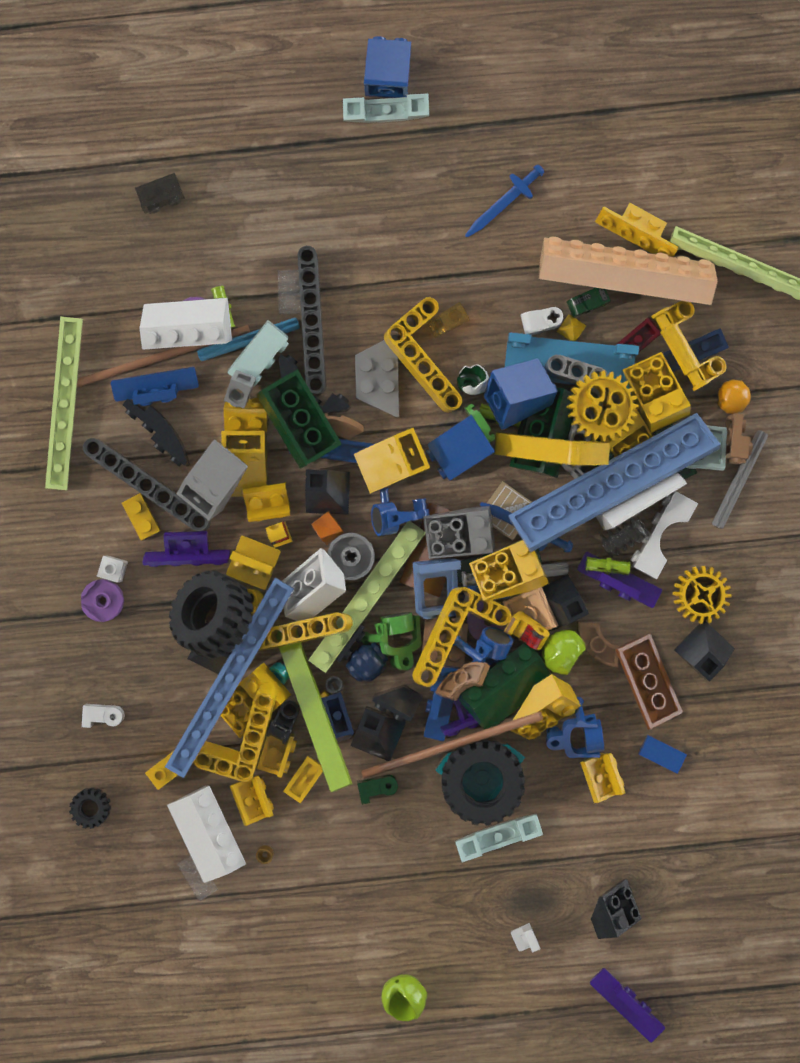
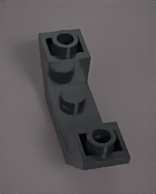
M281 354L279 356L281 378L297 369L298 371L300 370L296 366L298 361L290 355L284 357ZM332 393L323 406L320 405L322 401L314 396L323 413L346 412L351 408L347 404L349 400L340 393L337 396Z

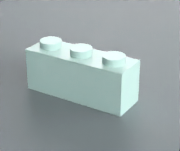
M267 320L230 366L227 373L233 376L235 371L238 370L256 377L255 386L262 378L259 374L264 368L268 370L275 362L273 357L276 353H282L288 346V335Z

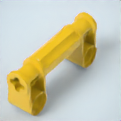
M679 301L670 307L660 310L651 317L657 321L661 329V335L664 337L682 369L684 376H688L693 385L692 390L695 391L722 375L726 371V363L719 356L712 357L701 364L699 363L679 328V324L694 315L695 308L691 302Z

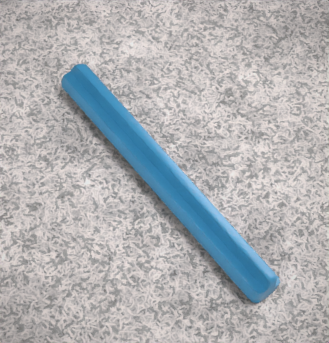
M297 318L274 324L285 334L300 328ZM259 330L232 338V341L226 344H214L199 349L197 351L198 357L201 361H205L244 348Z

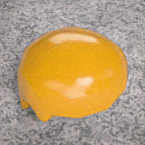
M732 379L726 381L719 388L718 405L727 414L743 412L750 402V389L743 381Z

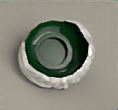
M477 364L471 367L464 366L457 377L459 390L469 395L485 392L489 382L487 371Z

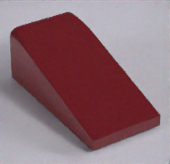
M649 316L617 344L639 346V352H641L661 335V329Z

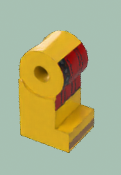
M282 521L266 527L267 535L274 548L293 542L286 522Z
M521 610L512 616L504 630L508 635H515L529 647L536 650L542 649L550 635L545 627Z

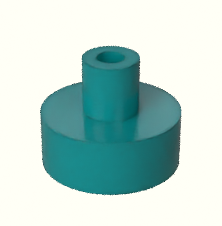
M275 662L269 668L282 684H285L290 679L285 664Z

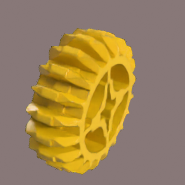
M694 566L692 567L693 574L689 570H685L684 573L687 578L683 576L678 577L682 584L674 583V587L679 588V592L673 591L672 595L679 596V599L673 600V603H681L677 611L685 610L682 615L684 618L691 614V622H695L698 617V623L703 624L705 617L706 621L711 623V615L715 619H719L720 617L717 612L725 614L726 611L722 606L730 605L729 602L725 601V597L731 598L732 595L725 593V590H729L731 587L730 585L723 586L727 578L719 579L721 576L720 571L713 575V567H709L706 572L705 566H701L700 571ZM707 577L714 583L703 587L696 581V578ZM691 584L693 593L686 601V589ZM717 589L718 598L713 606L711 596ZM699 590L706 592L704 594V599L698 598V596L700 595ZM701 602L708 611L696 612L690 606Z

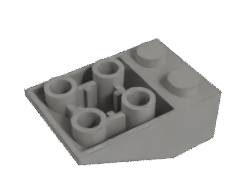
M213 440L184 479L177 495L210 521L223 511L248 466L218 441Z
M490 506L471 507L424 516L429 559L494 552L495 540Z

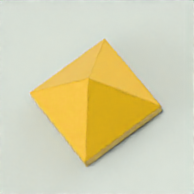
M569 314L557 332L569 341H576L586 325Z

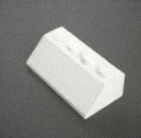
M228 298L144 304L140 323L142 350L226 344L231 342L232 333Z
M675 473L596 516L603 530L612 529L687 483L678 473Z
M205 785L167 805L203 883L227 875L246 865L210 786Z

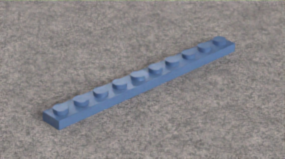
M277 578L273 580L252 616V623H249L247 635L244 634L242 637L243 641L239 645L236 644L235 649L231 652L165 768L183 778L186 776L292 594L293 587Z

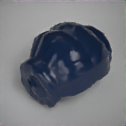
M378 643L362 644L358 650L352 652L346 667L351 676L357 681H373L386 669L388 657L381 652Z

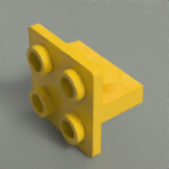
M241 536L236 550L232 551L230 556L231 562L226 575L266 590L281 551L246 536Z

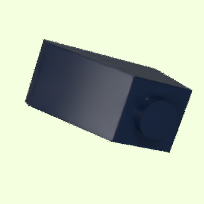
M342 693L321 698L337 742L351 739L354 731Z

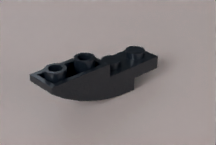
M130 399L124 402L123 406L127 409L125 411L127 415L134 420L138 417L144 422L141 426L150 433L156 432L151 440L155 442L153 446L161 453L168 452L171 455L170 460L179 467L182 464L184 466L190 464L180 437L160 412L150 405L144 411L138 405H134Z

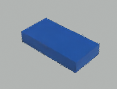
M647 735L638 753L677 774L687 754Z

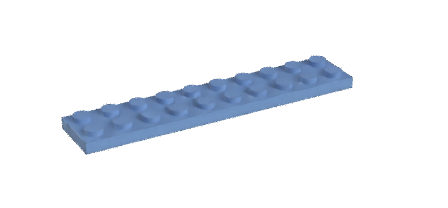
M698 413L609 460V465H600L508 515L509 519L529 551L532 552L719 450L720 443Z

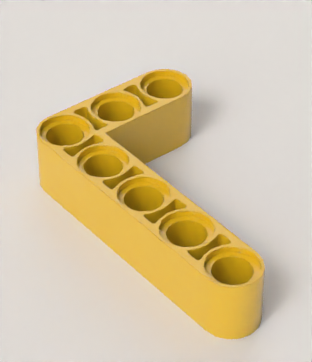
M427 297L385 332L384 341L440 409L451 413L461 406V395L411 336L438 312L439 305L434 298ZM423 304L431 307L432 312L430 314L424 312ZM407 318H413L416 322V326H409L407 324ZM391 331L398 332L400 340L392 339ZM408 347L413 350V357H408L405 354V348ZM419 364H424L427 367V374L419 371ZM433 380L440 382L441 390L438 391L433 388ZM447 397H452L454 399V407H450L447 405Z
M496 433L494 454L569 465H609L610 442L569 441L511 433Z
M455 587L452 589L413 671V680L417 684L426 687L435 684L467 613L490 624L503 626L508 624L511 619L510 610L493 600L484 602L481 594L469 588ZM461 591L465 594L463 602L458 600V594ZM481 600L484 607L479 612L477 610V603ZM498 610L502 613V618L499 621L495 618ZM451 611H454L456 614V619L453 622L449 620ZM442 631H445L447 634L444 642H441L439 638ZM435 650L438 653L436 661L432 662L430 655ZM427 670L429 677L425 682H423L421 680V674L423 671Z
M247 589L248 593L254 595V602L252 603L253 612L251 613V616H253L264 596L259 590ZM332 613L272 627L259 650H269L345 633L353 625L352 618L345 613ZM339 617H342L344 620L342 628L337 627V619ZM319 622L323 624V630L321 633H319L316 629V626ZM299 626L303 629L301 637H298L296 634ZM278 631H281L283 635L280 642L276 639Z
M271 683L260 685L252 704L240 751L215 743L205 742L193 762L194 765L202 770L241 782L250 781L259 762L276 701V687Z

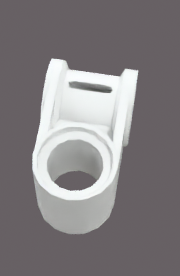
M551 307L521 314L524 333L535 335L558 328L563 320L562 311L557 307ZM551 313H554L555 317H559L557 318L556 323H553L552 320H548V318H550Z

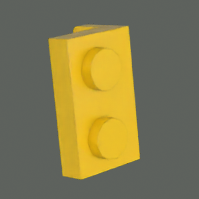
M258 398L249 400L245 408L234 407L225 401L223 408L224 431H268V415Z
M290 734L286 744H282L281 740L271 735L267 736L257 769L275 774L279 778H282L283 773L287 774L291 762L287 760L289 752L294 753L297 743L296 740H293L294 734Z
M600 753V758H589L580 762L594 803H600L615 795L626 793L623 779L620 777L617 769V761L612 753Z
M259 775L253 776L248 782L238 781L229 785L244 826H248L263 818L274 816L272 801L267 798L265 782Z

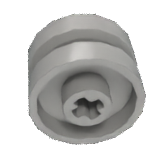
M346 533L338 536L332 541L328 549V555L343 572L344 580H356L364 577L371 570L375 562V551L372 544L366 537L357 533ZM350 552L356 555L352 561L347 557Z

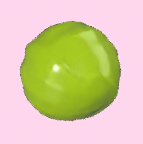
M561 630L555 632L548 637L542 647L543 661L552 672L568 675L578 657L585 652L586 646L575 631Z
M408 974L397 975L384 984L381 996L382 1005L385 1011L396 1020L409 1022L421 1016L427 1000V992L414 976Z

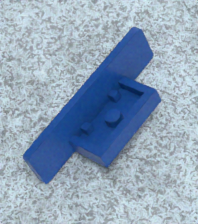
M195 367L112 380L110 383L116 402L133 399L134 405L140 404V406H148L155 401L170 402L177 398L178 391L199 387Z
M443 667L437 681L430 688V691H433L432 700L428 699L425 712L429 713L424 731V737L439 741L445 740L446 735L441 732L440 727L449 723L453 700L439 696L435 692L449 673H454L458 669Z

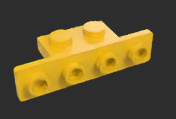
M629 203L623 216L603 207L595 220V223L652 254L664 253L669 257H674L678 250V246L660 237L667 223L632 203Z

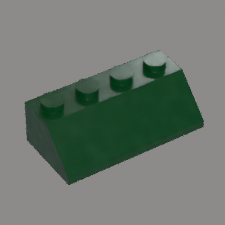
M298 369L256 394L300 469L342 445Z
M557 388L553 404L522 420L518 434L567 440L573 417H568L573 412V409L567 408L569 404H573L568 397L575 394L566 389ZM511 457L509 467L558 478L561 463Z
M524 642L487 672L482 686H472L464 690L460 694V702L485 730L499 725L518 710L533 686L551 674L539 654Z

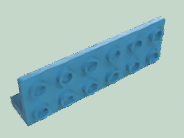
M509 332L505 367L537 358L542 366H545L548 359L557 354L601 367L608 374L613 372L614 379L621 375L620 382L623 383L627 380L622 370L634 365L635 356L639 353V346L625 344L614 346L531 337L530 334ZM557 361L551 362L553 370L559 371L561 369ZM574 367L571 369L573 376H581V371L578 368ZM549 376L553 383L576 385Z

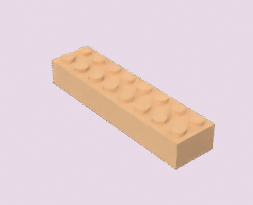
M558 237L544 238L540 257L539 279L712 305L718 282L714 263L705 259L696 261L690 260L685 256H679L678 258L669 257L664 253L649 254L644 250L630 251L619 246L610 248L599 243L590 245L584 244L579 240L564 241Z

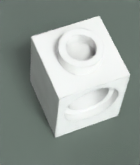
M103 556L97 577L117 583L122 582L128 561L111 556Z

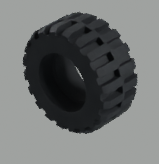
M204 571L201 574H196L192 577V580H187L183 584L184 587L178 590L176 599L172 601V611L169 612V618L171 619L169 622L170 630H172L171 633L174 640H177L180 646L203 657H221L226 655V652L233 651L235 649L234 646L236 644L239 645L243 641L242 637L244 634L247 635L249 623H252L253 619L251 616L253 604L250 603L252 598L244 585L219 571ZM218 602L213 619L205 626V619L209 610Z
M483 739L459 747L449 755V759L443 767L441 782L446 803L454 814L460 816V819L465 822L467 820L471 821L473 825L484 823L485 826H488L495 821L497 823L504 821V817L507 815L510 817L514 813L513 810L519 807L521 797L524 796L525 776L517 757L509 748L501 745L500 742ZM478 762L492 763L503 775L501 792L489 801H475L463 789L462 781L465 771L471 765Z

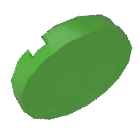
M469 404L465 407L468 416H473L488 442H492L495 440V435H489L491 431L490 426L479 411H473L475 406Z

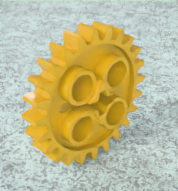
M604 370L600 372L599 377L596 372L591 373V378L585 375L583 377L584 382L581 380L576 382L579 388L573 387L571 389L575 395L568 397L573 402V404L567 406V408L573 409V412L568 417H575L571 424L579 425L577 432L585 431L584 438L592 434V441H596L598 436H600L601 442H605L606 437H608L609 441H613L614 434L620 438L622 437L621 430L626 433L629 431L627 425H634V421L630 418L638 416L637 413L633 412V409L639 407V405L633 404V400L638 397L631 396L630 394L634 388H626L628 380L623 383L620 382L621 375L614 379L613 372H610L607 377ZM591 388H596L599 391V398L592 397L590 393ZM605 388H608L609 391L605 398ZM612 394L619 396V404H615L612 401ZM604 401L603 405L604 407H607V409L602 411V407L599 406V404ZM586 409L593 411V420L586 417ZM601 413L600 425H597V420ZM607 415H612L614 417V425H610L607 423Z

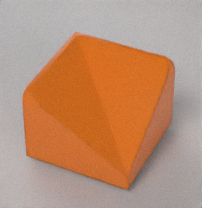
M326 512L311 524L326 545L344 533L336 519L329 512Z

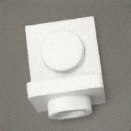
M530 923L511 931L518 951L531 948L533 953L540 949Z

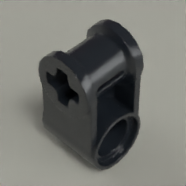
M287 700L282 703L276 717L271 722L266 736L269 737L271 735L281 740L282 744H286L299 714V706L295 701ZM289 709L294 715L287 716L283 711Z

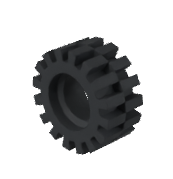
M83 789L73 797V801L70 803L69 807H71L69 813L73 815L71 819L73 821L76 820V825H82V828L85 829L87 827H90V829L98 827L110 814V799H107V794L105 792L101 793L100 789ZM92 800L98 805L96 815L88 816L83 812L82 806L85 801Z

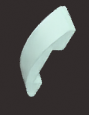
M428 93L411 94L402 98L365 100L362 97L343 99V119L347 122H396L429 116Z
M532 814L474 832L456 840L455 843L461 862H465L503 846L541 836L543 832L537 814Z

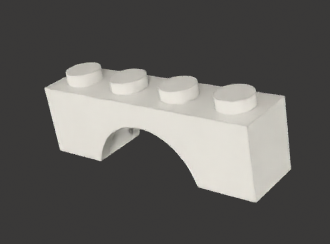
M676 491L664 497L662 511L655 514L651 522L654 524L651 531H646L641 540L644 544L640 551L636 550L631 558L633 562L631 567L653 579L658 578L667 562L660 549V538L663 531L673 523L688 522L698 505L697 502Z

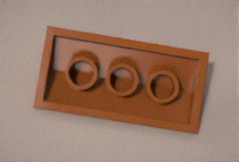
M430 502L427 508L430 515L452 511ZM424 518L420 526L423 531H425ZM426 534L408 558L400 579V583L414 588L413 562L444 559H429ZM446 577L426 578L424 580V592L440 597Z
M651 633L627 642L616 649L648 730L683 713Z

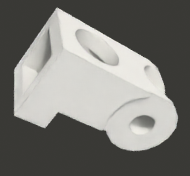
M83 705L82 727L91 728L94 722L116 726L124 720L125 713L119 706Z

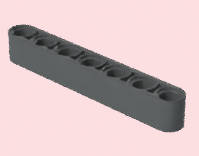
M306 245L298 251L305 380L311 393L318 396L326 390L319 264L316 250ZM307 252L314 255L313 259L309 262L302 260V256ZM306 274H313L315 280L312 283L304 282ZM308 295L316 296V302L308 305L305 303V298ZM308 317H317V324L315 326L307 325L306 320ZM316 337L319 339V344L317 347L311 348L308 346V340ZM314 358L319 359L321 362L317 369L309 367V362ZM320 380L322 382L321 389L317 391L312 390L310 387L311 382Z
M90 438L84 442L83 451L89 458L191 529L205 531L210 527L211 520L209 521L204 517V526L198 528L195 525V519L203 515L180 498L172 489L103 441ZM93 443L99 445V451L96 454H92L90 451V446ZM115 455L117 462L111 467L108 465L107 460L109 456ZM132 467L134 469V476L128 479L125 476V471L127 468ZM146 479H150L152 482V487L148 491H145L142 487ZM164 491H167L170 495L167 503H162L160 500V495ZM182 503L187 506V513L183 516L179 515L177 511L178 506Z

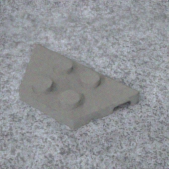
M398 335L391 336L392 339L398 340ZM383 340L355 355L356 399L399 418L398 357Z

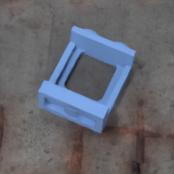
M453 557L413 562L416 613L424 619L436 618V615H440L444 606H425L424 580L426 578L445 576L447 579L448 596L452 589L458 587L457 570L461 569L460 560ZM451 611L449 616L456 615L454 611Z

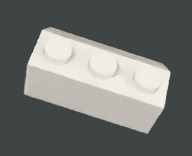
M320 548L282 580V582L294 588L284 606L285 617L296 621L313 618L346 592L343 572L324 549Z

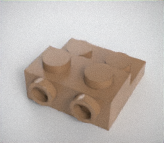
M735 413L726 417V460H728V464H746V459L752 454L753 443L750 442V437L742 436L746 429V420H743L744 414Z
M438 616L434 619H425L422 651ZM463 622L458 635H460V639L467 643L468 624ZM445 631L440 633L439 638L441 642H444L447 638ZM452 646L443 667L462 668L465 661V652L457 646ZM435 650L430 655L432 662L436 661L438 653Z

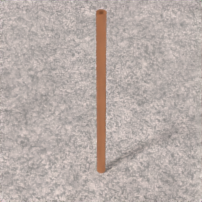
M245 325L231 330L232 338L250 333L249 326ZM211 345L176 347L78 378L77 388Z
M539 711L362 770V776L367 778L543 720L542 714Z

